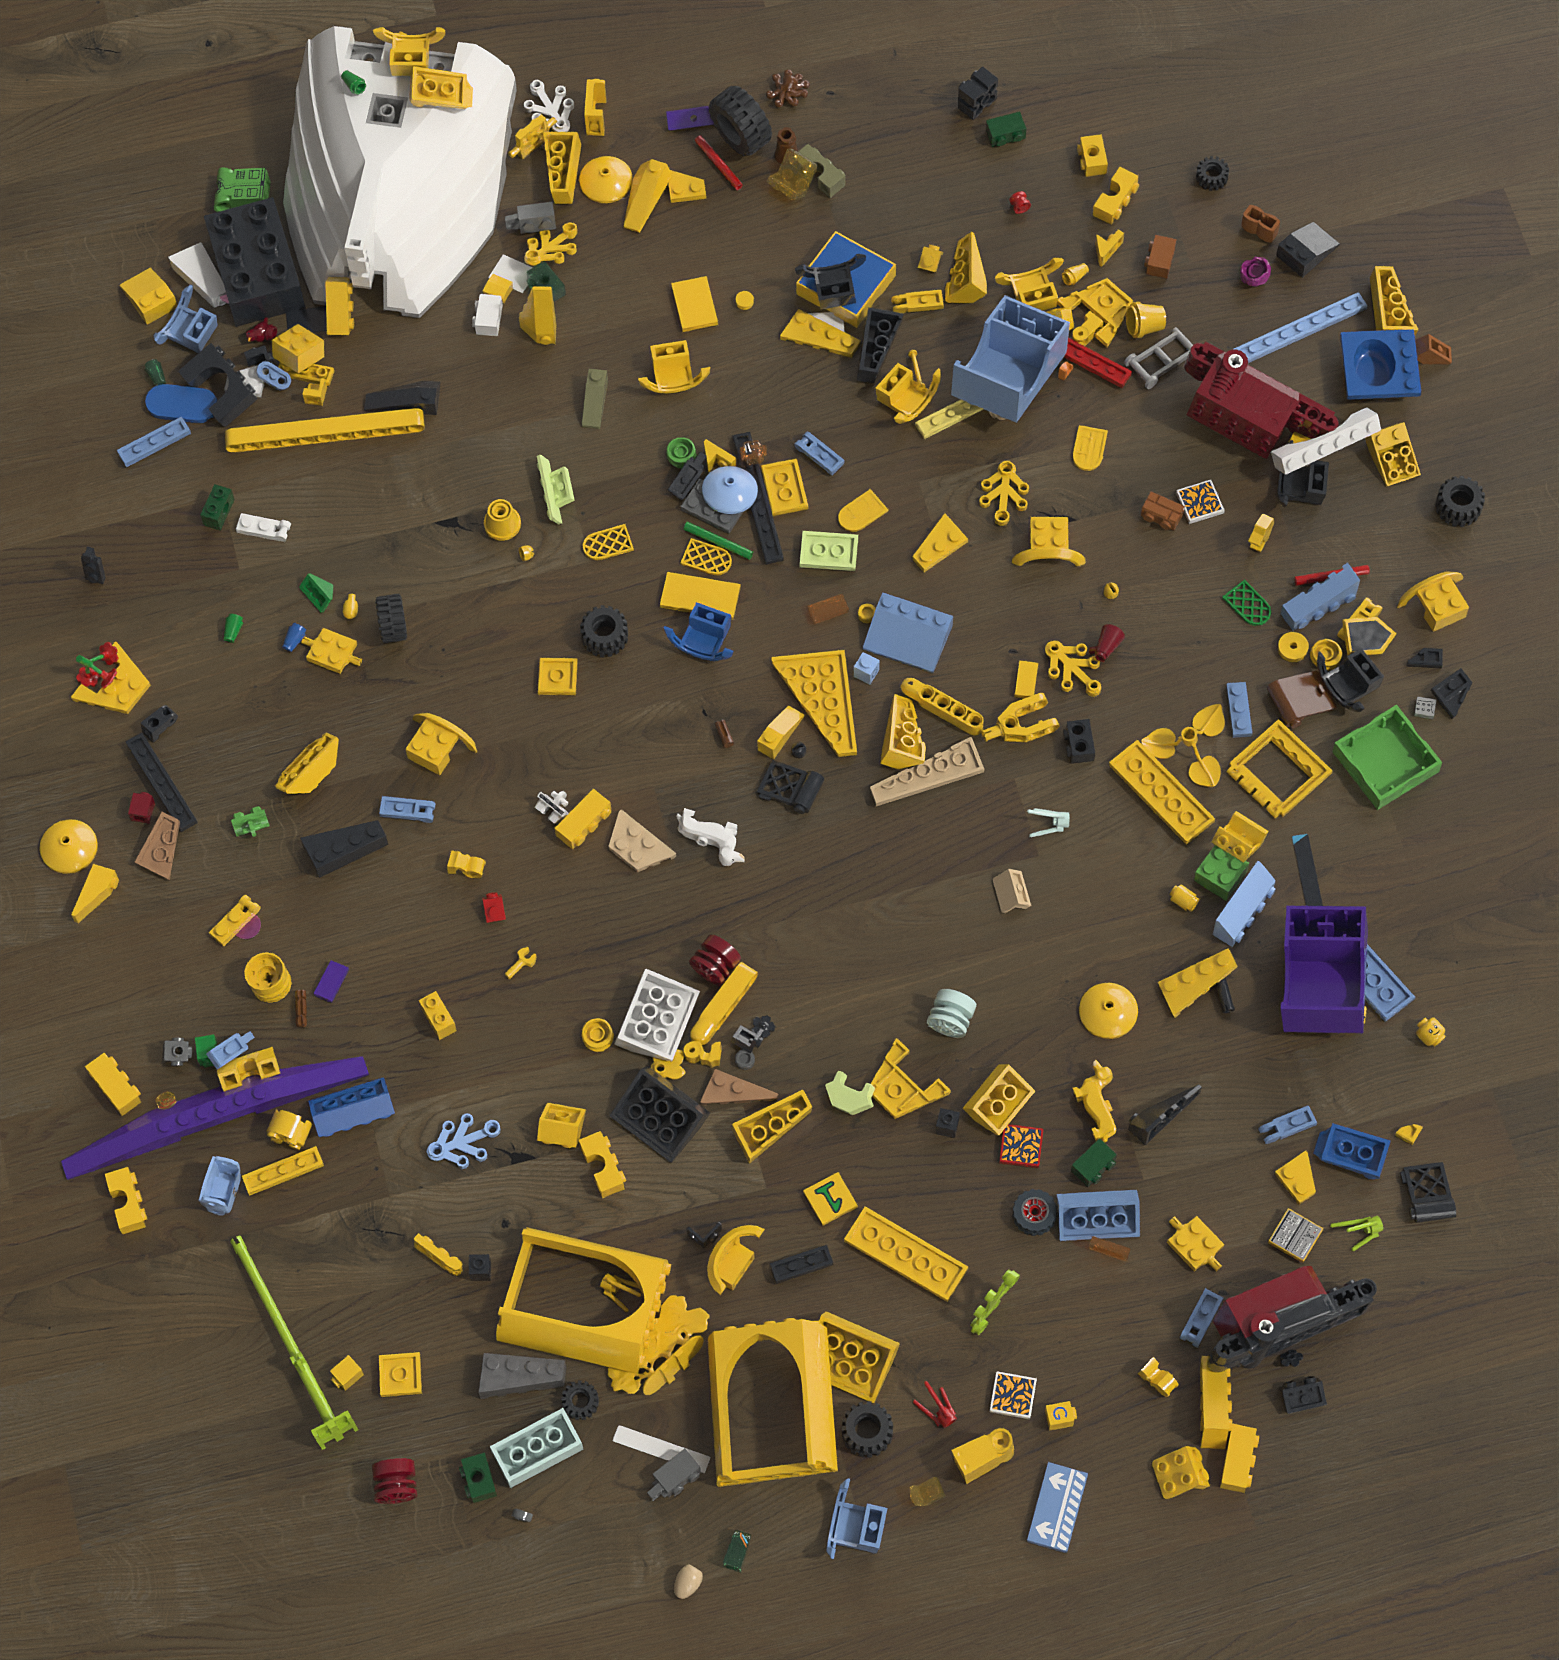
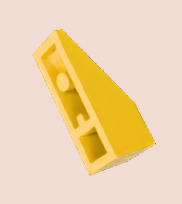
M788 705L768 725L758 739V751L774 760L804 718V714Z
M93 864L71 914L76 923L83 920L111 895L113 889H116L119 879L115 870Z

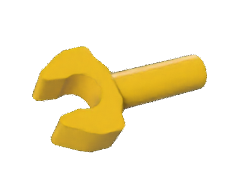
M529 947L522 948L517 952L519 960L505 973L508 979H511L523 966L532 967L535 964L536 954H533L529 959L524 958L529 953Z

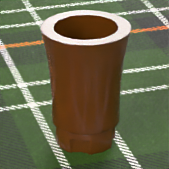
M784 127L778 132L774 156L780 164L791 165L793 164V156L799 151L795 132L791 128Z

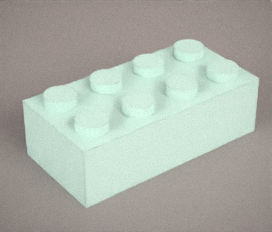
M562 1408L490 1446L506 1481L510 1488L583 1450V1445L565 1410Z

